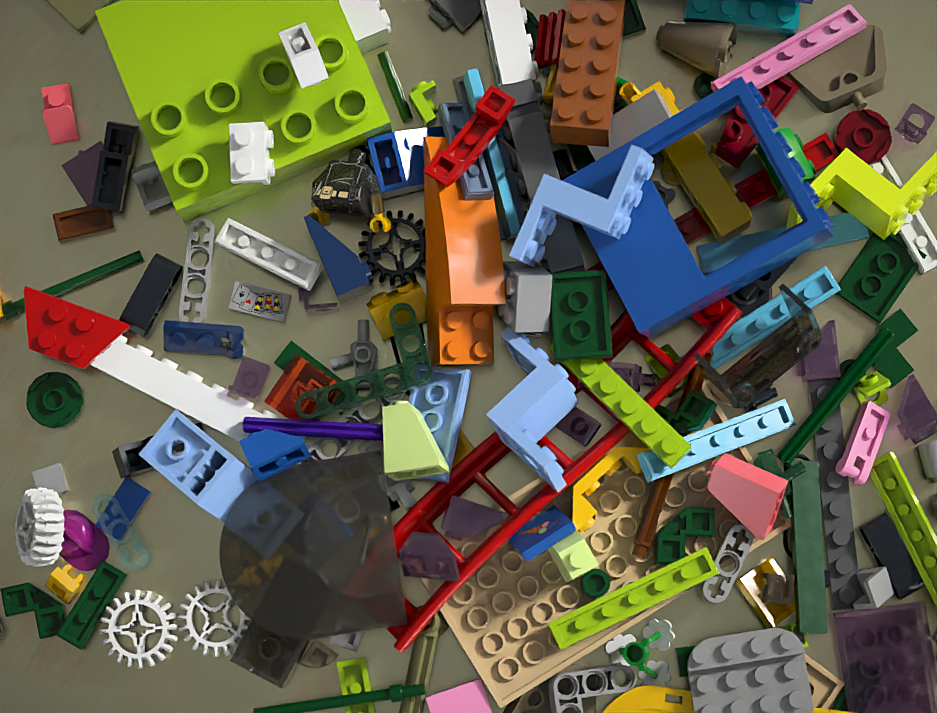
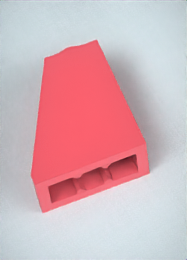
M724 453L717 462L713 461L708 469L707 477L710 478L707 489L748 530L763 541L773 528L788 480Z

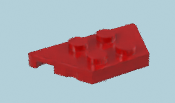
M24 287L28 346L30 350L85 370L95 361V358L100 353H104L111 346V343L130 328V325L30 287Z

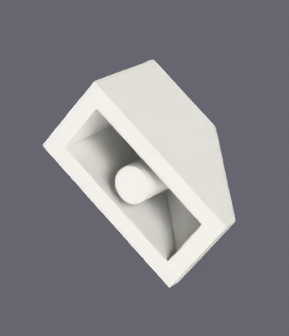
M305 22L278 33L301 88L317 85L322 80L329 78L319 50Z

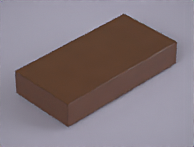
M88 205L52 214L60 243L115 230L112 212L109 209Z

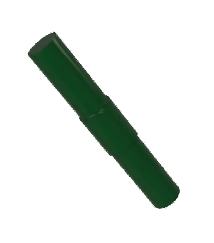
M387 51L379 53L377 57L403 123L409 122L414 118Z

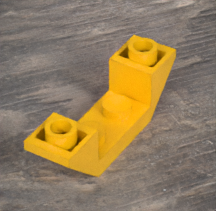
M615 447L571 488L570 520L576 527V531L580 529L584 533L596 522L592 517L597 511L582 494L585 492L589 496L601 485L597 480L604 473L610 477L622 465L618 461L620 458L637 475L642 471L636 455L651 449Z

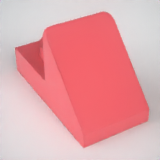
M66 83L41 88L45 109L42 110L51 144L80 140L71 85Z

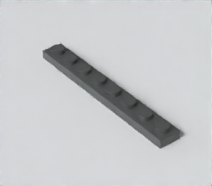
M837 379L809 381L807 383L810 413L815 410L838 382ZM839 404L813 436L815 459L819 465L821 515L827 571H830L829 590L832 611L854 609L853 603L861 598L860 583L856 575L858 573L848 476L844 477L835 471V467L845 451L841 407Z

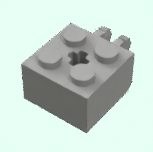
M503 261L506 304L496 306L497 315L515 333L549 332L552 274L537 262L532 267L521 261Z

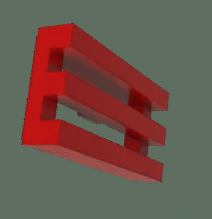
M564 9L558 10V14L553 11L549 12V16L545 14L539 16L534 58L538 68L559 64L566 13Z

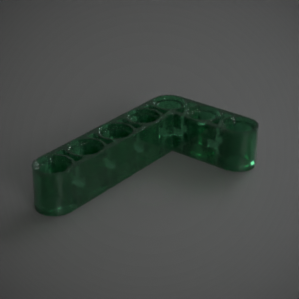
M398 303L391 308L389 313L390 323L402 363L299 395L295 402V410L303 420L314 421L423 387L432 380L433 370L415 311L409 304ZM404 310L410 314L411 318L408 323L401 325L395 321L394 317L397 312ZM408 338H415L420 344L419 348L414 352H408L403 348L404 341ZM415 366H425L428 370V375L424 379H415L411 374ZM389 374H396L400 378V384L395 388H388L384 384L385 377ZM362 382L372 385V393L367 397H361L356 393L357 386ZM334 391H341L345 395L343 403L337 406L330 404L329 395ZM309 399L314 400L317 403L314 413L304 414L301 411L302 403Z

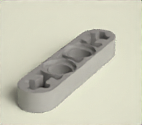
M204 217L194 219L189 226L179 305V318L182 322H189L185 312H190L192 303L190 301L186 302L187 297L192 300L202 299L201 304L195 303V311L200 313V316L195 317L193 322L203 323L206 317L216 231L213 223ZM201 224H205V227L210 230L203 237V243L209 244L208 248L201 245L192 246L193 242L199 244L200 237L195 232V229H199ZM197 251H202L207 255L206 263L202 266H194L191 262L192 255ZM193 279H199L203 282L204 287L199 294H191L188 291V284Z

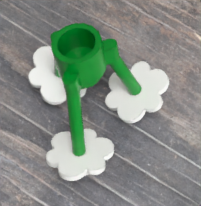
M657 619L650 620L649 625L643 628L642 635L644 639L641 642H636V638L631 634H626L625 636L618 634L613 638V641H609L606 644L605 649L611 655L610 659L613 663L620 662L622 665L627 666L637 665L640 670L638 676L644 681L643 685L665 686V683L671 680V675L668 673L669 666L666 662L659 661L656 663L650 660L647 665L645 664L650 654L648 646L650 648L657 647L660 651H666L670 647V642L675 639L674 633L671 632V623L668 620H661L660 622Z

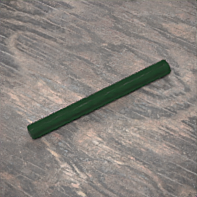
M885 327L880 329L777 454L778 459L782 463L789 465L793 462L891 343L895 335Z

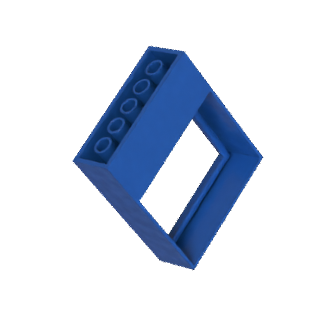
M742 76L562 180L608 200L631 145L642 148L652 156L734 107L739 106L800 215L802 222L706 276L700 270L651 177L648 180H644L640 189L643 191L640 203L637 207L633 206L629 218H631L629 229L625 234H621L620 239L582 224L640 334L649 338L657 336L834 236L830 228L834 227L831 218L823 207L818 209L816 203L820 202L817 193L808 181L804 183L802 180L806 176L803 168L794 156L790 158L788 153L792 152L788 141L780 131L776 132L774 130L778 127L774 116L766 106L762 107L760 105L765 102L760 91L752 81L747 83Z

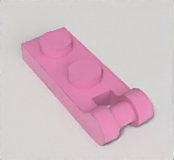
M871 401L862 403L844 454L835 467V471L844 477H851V481L859 486L866 482L891 413ZM855 460L859 461L857 468L853 466Z

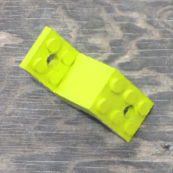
M846 148L811 184L820 199V202L816 203L818 209L823 207L826 211L834 200L885 240L891 233L895 235L899 232L905 223L904 219L909 214L913 216L923 205L922 200L927 195L932 196L937 192V151L899 189ZM793 203L789 207L786 230L802 222Z

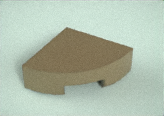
M314 639L299 664L308 668H320L332 663L339 654Z

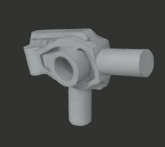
M358 320V341L350 344V353L330 358L332 369L354 365L356 373L355 390H370V387L377 383V347L369 341V320Z

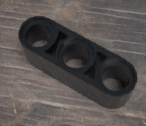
M158 253L154 255L119 318V321L130 325L129 332L143 339L148 335L178 281L183 266Z
M886 513L859 526L861 535L878 566L886 567L895 591L894 595L898 600H902L925 587V583L910 553Z

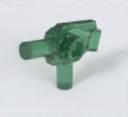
M772 449L759 452L758 457L753 462L754 466L788 480L778 511L781 520L793 517L786 496L792 491L790 481L807 471L804 464L800 461L782 472L776 462Z

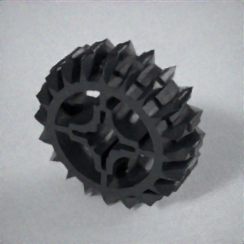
M402 210L398 211V218H393L392 212L387 211V218L391 221V229L389 230V239L385 244L373 249L375 240L383 232L381 221L378 224L379 232L372 231L370 233L362 231L361 236L368 241L358 242L359 248L367 249L359 253V258L369 259L366 262L369 268L373 267L371 270L372 278L380 273L379 283L384 284L386 278L389 277L391 287H395L396 279H400L401 285L405 286V277L408 276L413 283L417 282L416 275L414 274L416 271L422 276L426 274L425 269L421 266L422 264L426 266L425 228L420 230L424 221L419 219L413 224L414 214L410 213L405 220L403 219ZM369 221V222L367 223V226H368L369 229H370V222H371V221ZM397 227L411 231L418 240L412 241V239L401 238L397 232ZM393 236L396 237V242L399 243V246H404V248L400 249V261L397 260V255H394V251H389L393 248ZM420 248L416 261L411 266L405 268V256L408 253L414 252V249ZM381 256V258L392 259L396 265V270L383 267L377 262L375 257Z

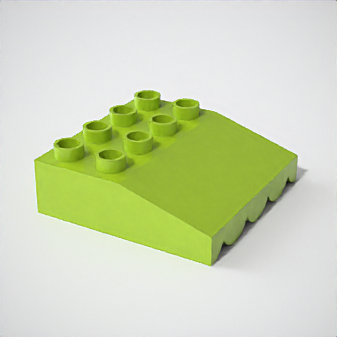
M121 0L95 11L174 207L184 223L350 155L349 150L356 146L365 145V148H367V138L392 133L389 116L338 0ZM305 22L316 43L329 78L322 80L317 85L301 88L278 33ZM265 122L268 129L273 131L274 147L269 148V159L274 160L275 175L270 177V185H264L262 182L236 184L231 182L229 124Z

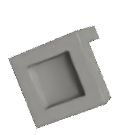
M886 567L861 569L856 574L864 595L853 603L854 609L878 608L895 593Z

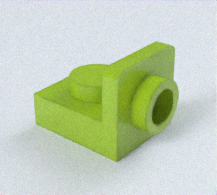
M426 81L420 82L411 89L409 102L425 128H429L436 124L435 114L438 111L430 98L426 100L425 98L436 92V84L434 81L426 83Z

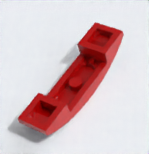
M491 85L475 105V113L444 151L442 149L438 151L423 170L424 173L445 187L452 185L472 166L492 141L511 111L515 98Z

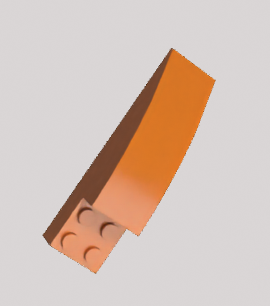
M423 137L424 169L440 149L444 151L448 147L446 137ZM424 173L428 366L494 364L493 306L506 304L502 248L494 197L487 200H464L459 179L449 187H445Z

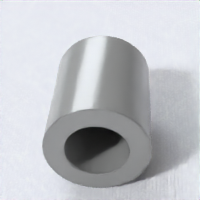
M937 440L918 445L926 478H933L934 483L937 482Z

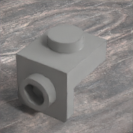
M156 161L143 164L131 170L132 177L147 212L172 202Z

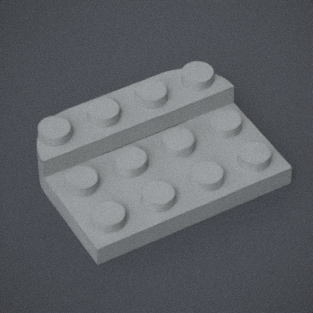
M769 628L707 638L698 643L691 651L687 660V673L694 713L814 712L804 656L805 650L801 641L790 631L781 628Z

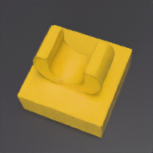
M70 564L64 566L62 570L57 567L50 574L45 585L66 604L75 597L83 579L82 574L78 575L75 579L68 575L72 567Z

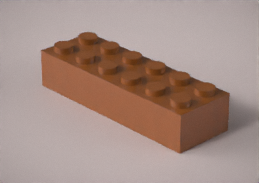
M567 0L550 123L551 142L609 147L627 0Z

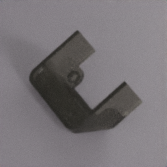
M783 283L779 286L791 318L728 370L720 375L698 352L693 355L711 393L726 405L736 409L748 406L757 395L805 356L817 350L821 344L822 333L812 309Z

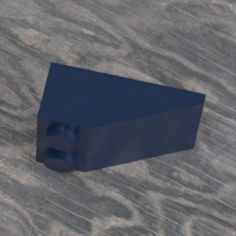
M310 215L305 216V223L339 303L342 304L370 292V283L374 282L367 262L361 263L359 257Z

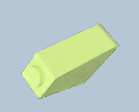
M395 401L391 406L382 407L384 472L394 481L450 473L448 463L417 408L407 401Z
M576 530L548 548L566 583L598 566L586 541Z

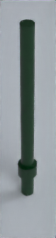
M140 250L41 290V292L57 297L144 261ZM24 298L15 302L10 300L2 303L3 317L0 320L4 318L9 320L18 316V312L25 310Z
M425 683L408 686L394 684L390 685L387 689L254 708L253 713H306L391 700L394 703L404 701V698L427 695Z

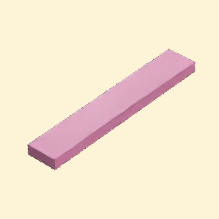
M848 4L711 82V89L715 92L742 76L747 83L752 81L759 90L864 30L867 22L851 4Z

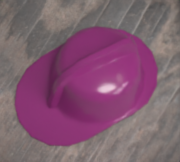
M75 510L63 511L65 530L63 532L64 541L61 544L62 550L59 552V555L78 570L91 571L97 569L101 561H106L109 556L110 545L108 538L100 528L95 526L82 513Z

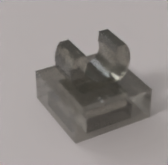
M763 573L762 603L793 605L795 575Z

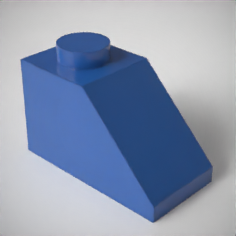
M270 429L254 432L247 438L239 441L249 465L259 482L312 457L303 438Z

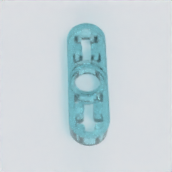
M110 494L97 496L92 504L93 513L123 564L132 570L144 568L149 561V553L119 501ZM101 501L113 502L114 505L110 508L113 515L116 517L120 513L122 518L113 520L107 526L105 521L111 519L106 512H99L98 509L102 507ZM117 524H125L128 527L129 535L126 539L120 541L114 538L113 528ZM133 538L137 541V543L131 544L136 552L142 551L143 553L140 557L141 563L138 565L135 562L129 563L128 558L131 557V553L128 548H125L123 551L120 549L121 545L128 544Z

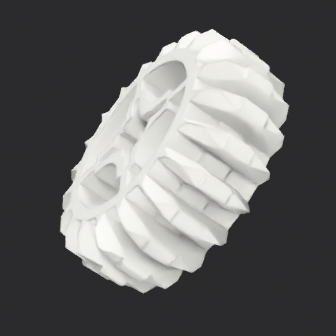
M37 488L26 490L20 499L21 503L18 504V513L16 514L15 536L18 554L26 565L42 567L53 564L59 557V552L62 550L61 544L64 541L65 519L63 518L64 509L61 507L62 501L57 492L51 489Z
M219 578L215 579V587L213 588L209 580H204L205 590L202 591L198 585L193 586L197 595L194 597L192 594L186 593L185 597L191 601L190 605L181 603L179 606L181 609L187 610V615H178V620H187V625L180 626L179 631H190V634L184 637V641L189 642L194 638L196 641L192 645L193 650H197L201 644L204 645L202 655H208L210 648H213V656L219 657L220 648H223L224 654L229 656L231 655L230 645L239 651L241 650V645L238 643L239 639L246 643L249 642L248 636L243 634L245 630L248 632L255 631L254 627L247 625L248 620H257V616H248L247 612L255 609V604L246 606L244 602L249 600L251 596L247 593L240 598L239 594L243 587L238 585L234 591H231L233 582L227 580L224 588H221L222 582ZM215 593H222L228 596L225 601H222L215 608L202 601L205 597ZM234 602H236L240 610L239 627H236L229 619V611ZM196 608L203 613L206 619L201 633L198 632L194 622ZM207 610L215 613L223 610V622L228 626L221 623L212 625L211 620L213 618H210L211 613ZM218 628H222L233 635L223 642L207 640L210 634Z
M135 590L134 599H132L129 592H125L123 594L124 603L119 598L113 600L114 604L118 607L116 610L110 606L106 607L105 610L112 614L111 619L108 617L101 618V622L109 623V628L100 629V634H109V638L104 639L102 645L112 643L113 647L108 650V655H113L118 651L119 655L116 658V662L121 663L127 657L126 666L129 668L134 665L135 660H137L139 669L144 668L145 659H147L150 666H155V655L161 661L166 659L165 654L161 651L162 649L169 652L173 651L174 648L167 644L168 640H178V636L170 635V630L179 629V625H170L169 621L175 619L177 614H166V611L172 605L166 603L161 607L160 604L163 596L158 595L154 601H151L152 591H147L144 599H142L141 590ZM143 605L152 608L159 615L162 623L152 624L148 622L145 612H143ZM134 606L131 622L127 625L117 626L121 615L128 608ZM138 621H140L142 626L153 627V630L141 632L143 634L142 637H139V634L136 632L126 631L127 628L138 626L136 624ZM162 632L158 644L145 653L148 636L152 633ZM118 635H129L133 639L136 653L127 650L121 644Z

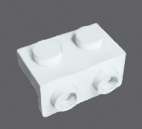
M265 122L229 124L231 182L233 184L262 182L264 185H270V177L275 175L274 160L269 159V148L274 147L273 131L268 129Z

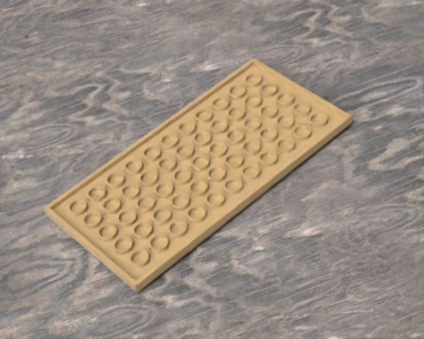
M703 382L700 394L718 404ZM684 389L661 402L660 405L676 413ZM717 405L702 430L728 421L719 405ZM630 431L617 445L531 519L553 505L570 519L571 488L615 447H648ZM745 446L726 452L730 456L757 467ZM590 447L586 448L585 450H583L582 452L578 453L570 459L575 461ZM723 454L674 472L651 546L647 548L644 559L632 555L635 546L633 542L654 480L647 483L643 471L636 475L620 458L618 461L622 465L610 477L604 473L597 480L601 485L589 496L585 492L582 494L597 511L592 517L596 522L584 533L580 529L577 532L584 538L598 563V566L592 569H601L609 576L610 588L605 595L668 566L655 564V535L685 507L715 508L714 537L686 536L685 557L707 547L712 559H714L727 530L734 525L742 524L707 489L710 478L707 477L708 469L713 461L717 462ZM539 477L508 496V498L521 508L548 483L542 477ZM495 504L443 537L463 557L468 558L511 516L498 504ZM781 504L772 530L763 541L753 534V543L748 553L791 527V519ZM742 530L739 533H733L732 537L736 539L735 544L732 548L726 546L725 550L733 551L740 556L741 551L735 550L739 543L746 542ZM507 540L442 606L440 612L500 709L693 587L560 650L548 623L599 598H590L583 593L580 587V580L583 574L566 583L548 549L530 561H526ZM434 543L408 558L430 596L458 568ZM728 555L723 556L719 561L721 570L732 564L734 559Z

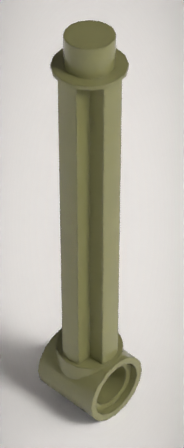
M440 610L432 618L431 625L427 624L414 640L405 686L425 683L426 689H428L438 638L449 627ZM426 695L404 698V701H401L399 713H423Z

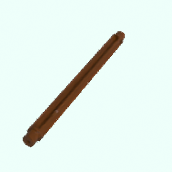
M714 346L690 371L677 411L691 389L701 393L704 379L714 355ZM674 473L658 478L653 482L645 511L633 542L635 544L632 552L633 556L644 559L647 548L651 546Z

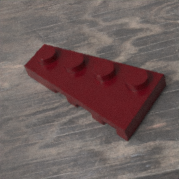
M781 76L759 89L765 100L760 105L762 107L766 106L775 120H777L797 94L800 87ZM739 106L731 110L714 153L736 169L740 168L759 143Z

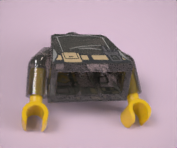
M352 149L347 161H330L327 168L312 182L311 206L314 207V210H311L308 215L321 226L328 224L329 213L370 218L371 214H374V218L370 222V229L373 232H379V221L383 224L384 232H388L391 229V221L382 214L385 212L378 177L365 164L367 157L365 152Z

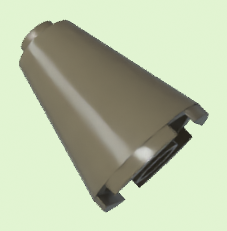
M668 20L665 25H660L656 41L660 42V48L714 78H720L725 75L733 54L730 52L732 44L736 45L738 27L731 23Z

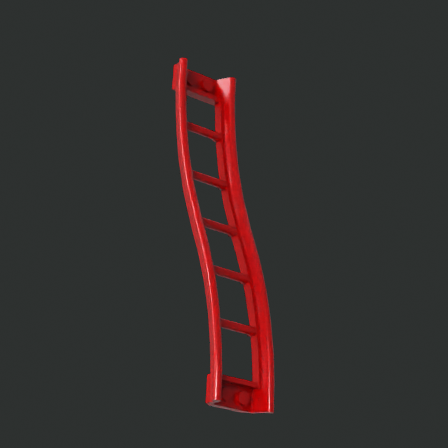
M724 297L692 315L707 331L683 358L676 363L645 335L639 333L626 309L610 326L613 357L601 359L608 365L633 340L669 371L643 398L654 409L699 363L719 339L721 340L743 312ZM568 368L565 370L569 375L567 380L576 388L574 394L576 395L583 390L618 423L575 461L566 456L545 435L537 442L541 448L546 446L555 455V461L565 469L561 475L567 485L559 493L547 484L521 508L503 494L485 475L489 469L512 451L501 441L495 431L451 469L449 482L438 481L419 499L365 557L363 569L358 570L356 567L340 586L339 590L342 593L360 601L394 636L397 641L393 646L402 653L405 649H408L452 595L514 533L631 431ZM476 482L511 517L466 558L434 528L435 526L432 523ZM424 533L458 568L418 611L384 574L410 545Z

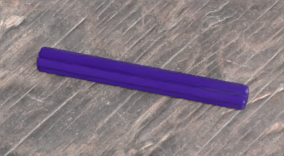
M244 417L242 425L245 433L270 429L293 436L383 441V425Z

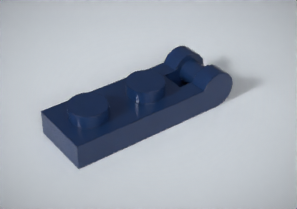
M165 320L163 326L164 351L227 355L232 359H239L244 355V346L241 344V340L244 339V329L240 326ZM222 338H227L230 342H222Z

